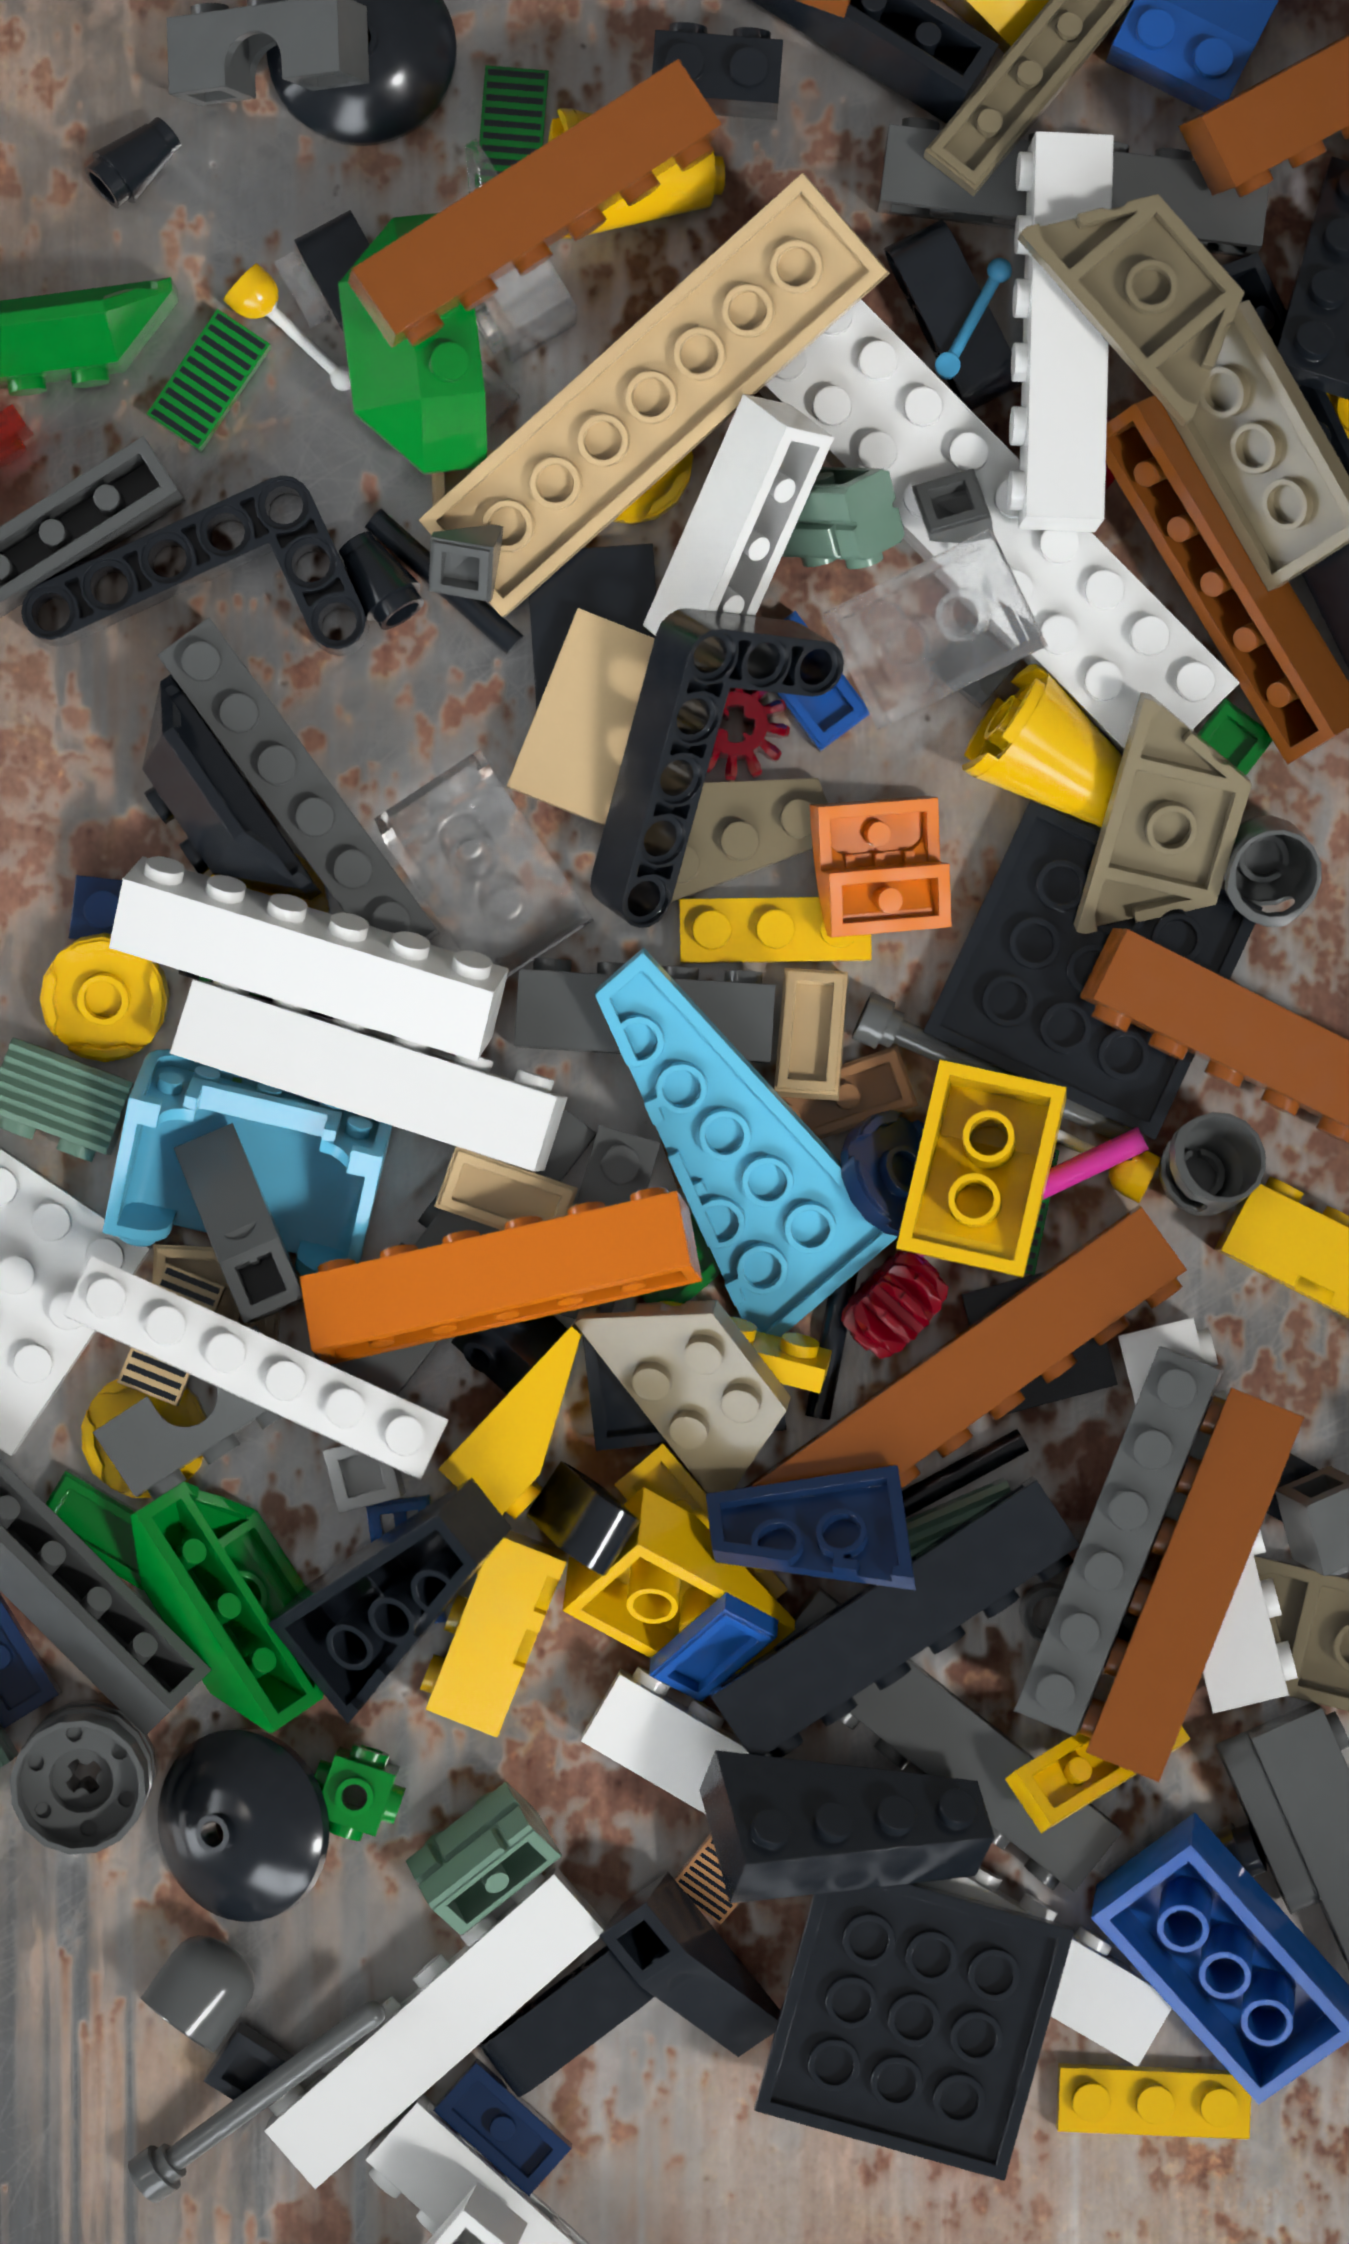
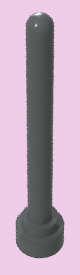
M871 992L851 1037L874 1049L878 1043L890 1048L892 1043H895L938 1063L939 1060H945L1016 1076L924 1033V1028L903 1020L905 1013L894 1009L896 1002L874 992ZM1066 1099L1062 1118L1110 1139L1132 1130Z
M377 2001L366 2002L172 2146L164 2143L160 2147L154 2145L147 2147L128 2162V2170L136 2187L153 2203H159L180 2188V2179L186 2175V2167L379 2026L385 2019L384 2007Z

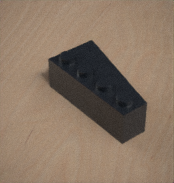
M471 1477L304 1586L268 1624L348 1724L389 1679L512 1527Z
M715 1750L700 1787V1794L729 1904L976 1876L995 1838L982 1793L976 1780Z

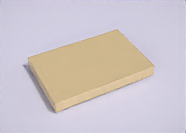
M580 608L577 609L507 783V788L605 826L655 638Z

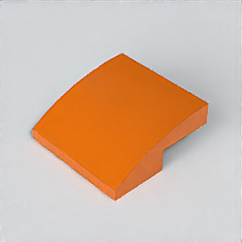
M917 796L810 805L815 875L827 936L843 937L952 927L950 864L940 861L939 806L937 797Z

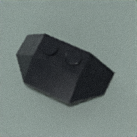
M171 674L161 680L142 767L153 787L145 791L144 794L165 824L174 818L178 821L188 836L179 846L199 874L203 875L211 870L214 875L234 877L242 881L248 889L275 894H288L312 900L321 891L209 726Z

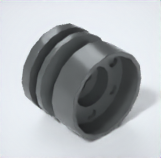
M99 1700L71 1702L48 1713L30 1734L18 1753L10 1777L12 1807L24 1830L44 1847L69 1855L97 1853L119 1842L138 1821L142 1809L149 1798L156 1777L154 1747L148 1735L145 1736L116 1706ZM95 1761L100 1766L95 1779L89 1775L80 1780L74 1774L80 1762L88 1765Z

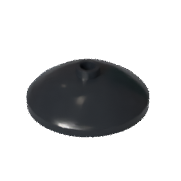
M354 0L367 6L368 33L371 36L370 43L368 44V84L311 91L282 79L281 52L278 45L272 47L266 52L267 64L271 80L280 100L292 116L307 129L318 136L340 144L352 146L379 145L402 138L424 124L439 108L448 93L455 73L457 61L456 34L452 18L443 0Z
M231 1728L199 1738L177 1757L169 1769L158 1803V1832L168 1867L189 1897L207 1911L225 1919L239 1922L261 1921L275 1917L290 1910L306 1897L317 1882L327 1857L329 1818L319 1783L307 1763L295 1750L279 1738L268 1733L249 1728ZM216 1823H218L223 1830L222 1841L220 1840L217 1834Z

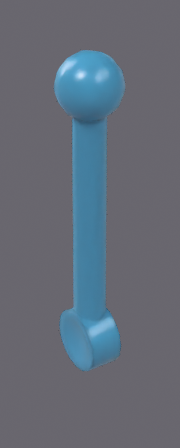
M995 258L988 264L987 274L989 277L949 351L940 354L936 359L934 365L935 372L940 378L952 379L959 373L961 366L960 355L999 284L1007 281L1012 275V266L1008 260Z

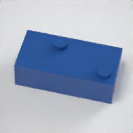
M1195 1812L1096 1884L1091 1919L1258 2105L1349 2041L1348 1983Z

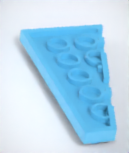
M643 947L596 988V999L622 1057L630 1068L644 1100V1106L653 1126L655 1125L668 1153L670 1164L704 1240L711 1249L724 1278L726 1289L734 1306L737 1307L741 1319L755 1324L759 1332L782 1337L784 1333L789 1331L898 1236L885 1234L864 1219L849 1198L842 1180L841 1162Z

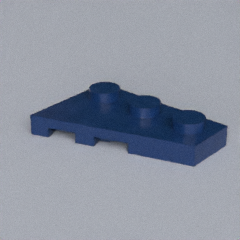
M898 1465L706 1494L712 1551L716 1563L916 1591Z

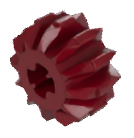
M734 688V692H729L722 718L728 721L729 711L743 712V722L753 725L754 730L750 736L743 732L742 742L733 743L728 741L727 730L719 728L707 773H710L715 768L718 760L722 758L727 760L725 767L726 781H735L738 772L737 761L745 760L749 774L756 778L762 774L761 764L755 755L758 751L767 759L777 762L782 753L777 746L765 738L781 739L789 736L790 727L788 725L768 722V719L778 716L786 710L784 700H774L762 706L760 702L767 695L768 692L754 690L749 695L744 693V689Z
M898 1251L895 1255L889 1256L880 1267L874 1269L865 1281L860 1283L859 1289L848 1299V1304L842 1311L841 1321L850 1331V1335L853 1336L852 1338L866 1351L870 1350L879 1359L887 1358L894 1353L901 1352L907 1343L915 1340L921 1330L930 1324L929 1321L941 1310L942 1303L947 1298L949 1287L939 1276L940 1273L924 1257L920 1258L912 1252Z

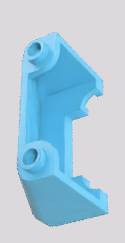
M171 1049L152 1051L145 1057L128 1099L102 1233L117 1236L129 1245L146 1247L153 1245L155 1241L165 1239L170 1234L173 1225L206 1232L174 1148L233 1123L288 1252L297 1254L295 1269L299 1274L303 1276L318 1272L317 1267L320 1264L336 1259H353L356 1263L361 1262L392 1125L170 1054ZM233 1077L241 1078L242 1083L233 1082Z

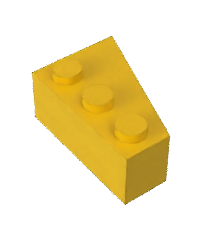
M1269 1176L1265 1186L1260 1184L1248 1197L1237 1204L1214 1250L1349 1319V1216L1329 1206L1325 1207L1322 1214L1299 1203L1304 1193Z
M509 1531L475 1573L478 1576L469 1598L457 1595L443 1629L455 1634L446 1658L433 1654L420 1690L431 1694L425 1710L496 1738L498 1737L537 1635L545 1619L548 1607L569 1556L566 1552L515 1531Z

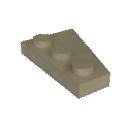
M819 779L705 782L671 903L813 850L810 805L828 803Z

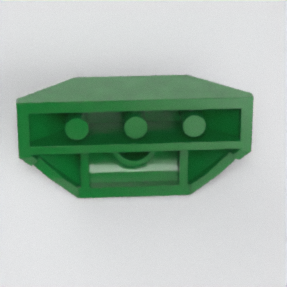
M438 213L393 217L338 283L353 414L407 458L422 474L475 469L487 458L485 386L475 308L466 311L463 305L459 304L440 317L445 325L425 341L411 346L409 341L405 339L391 348L348 284L352 268Z
M160 278L150 281L1 300L0 389L8 388L10 396H30L46 392V383L71 380L72 387L89 388L110 383L109 374L123 373L127 370L179 302L178 290L172 278Z
M184 1481L130 1516L141 1586L165 1624L211 1669L202 1679L210 1694L270 1734L324 1698L323 1692L268 1624L305 1584L257 1510L225 1497L201 1491L199 1487Z

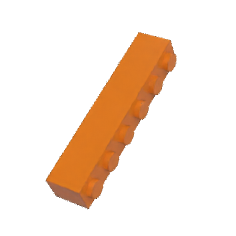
M662 1187L647 1188L633 1193L630 1196L629 1202L606 1207L602 1202H586L569 1208L567 1216L543 1221L538 1216H525L505 1223V1230L480 1235V1232L474 1230L458 1231L444 1236L440 1245L422 1249L409 1244L397 1245L382 1250L380 1258L356 1263L353 1259H336L324 1262L317 1267L318 1272L299 1276L311 1350L324 1363L332 1365L701 1282L702 1276L689 1207L678 1191L668 1192V1189Z

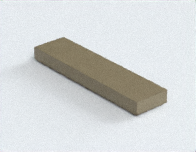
M1049 0L926 148L923 158L974 197L1129 10L1134 0Z

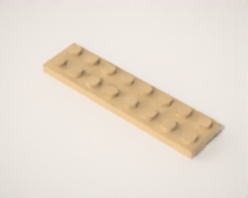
M802 173L419 519L420 523L431 535L436 531L483 525L503 526V538L494 594L489 603L501 617H506L736 412L743 394L755 395L887 277L890 272L811 180Z

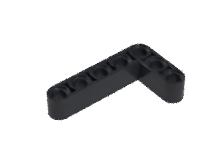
M283 475L261 482L37 585L24 598L21 610L23 623L38 640L55 647L70 645L270 552H274L314 639L323 650L337 656L354 654L363 647L368 639L370 628L362 604L313 497L301 481L294 477ZM285 493L297 495L303 501V509L295 521L288 524H280L270 519V505L276 497ZM225 520H236L243 524L245 529L244 539L241 544L235 549L228 551L215 548L212 545L211 537L216 525ZM170 546L180 547L185 550L187 557L186 565L179 574L167 578L155 573L154 559L159 551ZM310 551L322 552L329 557L330 561L329 570L326 575L315 582L301 580L297 577L295 571L299 558ZM114 572L125 575L128 581V589L123 599L113 604H104L98 601L96 588L102 577ZM54 599L66 601L70 609L69 619L66 624L58 630H43L38 621L39 611L42 606ZM339 608L348 609L353 612L357 621L356 627L349 637L342 640H332L324 636L322 623L329 612Z
M690 608L678 609L668 614L661 622L655 636L591 875L590 887L592 894L601 904L631 926L638 928L650 927L664 917L672 902L730 688L802 696H821L838 683L843 672L844 659L842 652L835 644L806 626L790 620Z

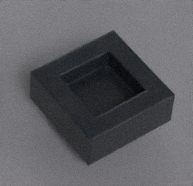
M240 2022L207 2070L203 2082L234 2100L294 2055Z

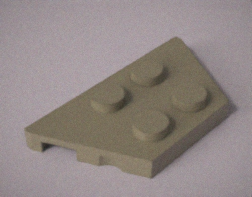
M1159 194L1128 201L1122 207L1110 210L1099 208L1079 213L1073 219L1041 227L1038 223L1023 229L1017 238L1177 422L1182 427L1188 424L1196 412L1202 392L1244 295V291Z
M1140 693L1074 921V927L1079 933L1097 932V926L1134 918L1136 923L1159 918L1166 912L1174 909L1191 911L1216 905L1252 783L1243 772L1148 693Z
M717 1300L687 1301L679 1306H670L663 1302L637 1303L634 1312L600 1313L599 1305L579 1309L574 1322L706 1493L734 1490L787 1411L791 1396Z
M1254 1555L1259 1579L1273 1578L1282 1614L1281 1616L1270 1618L1275 1642L1289 1641L1298 1677L1285 1681L1289 1693L1288 1696L1349 1711V1578L1338 1575L1323 1576L1309 1568Z

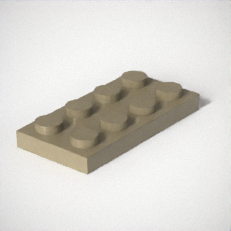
M1250 300L1240 302L1191 421L1182 427L1167 409L1166 411L1269 592L1282 587L1349 544V475Z

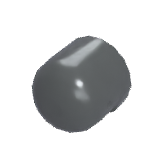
M1273 815L1256 816L1240 823L1224 876L1225 892L1236 910L1249 921L1265 927H1283L1301 915L1315 899L1322 881L1321 861L1314 846L1305 834L1290 821ZM1243 899L1258 906L1277 905L1290 899H1294L1295 902L1283 912L1266 913L1252 908Z
M1211 1112L1192 1119L1175 1131L1162 1153L1159 1162V1179L1166 1196L1178 1208L1192 1215L1213 1216L1233 1208L1260 1185L1266 1170L1265 1149L1258 1133L1246 1121L1230 1113Z
M197 1935L189 1937L178 1945L140 1999L185 2036L207 2051L214 2053L252 1998L255 1988V1975L250 1964L232 1947L216 1938Z

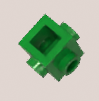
M353 1743L351 1750L340 1746L332 1763L320 1760L315 1778L319 1783L327 1806L330 1833L349 1840L361 1841L363 1833L376 1837L382 1821L394 1825L406 1788L395 1784L400 1766L388 1763L390 1756L388 1753L371 1746ZM356 1784L363 1787L367 1793V1802L360 1807L345 1802L343 1791L347 1786Z

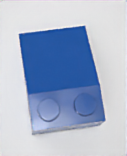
M1134 0L1110 48L1106 63L1205 112L1229 99L1279 0Z

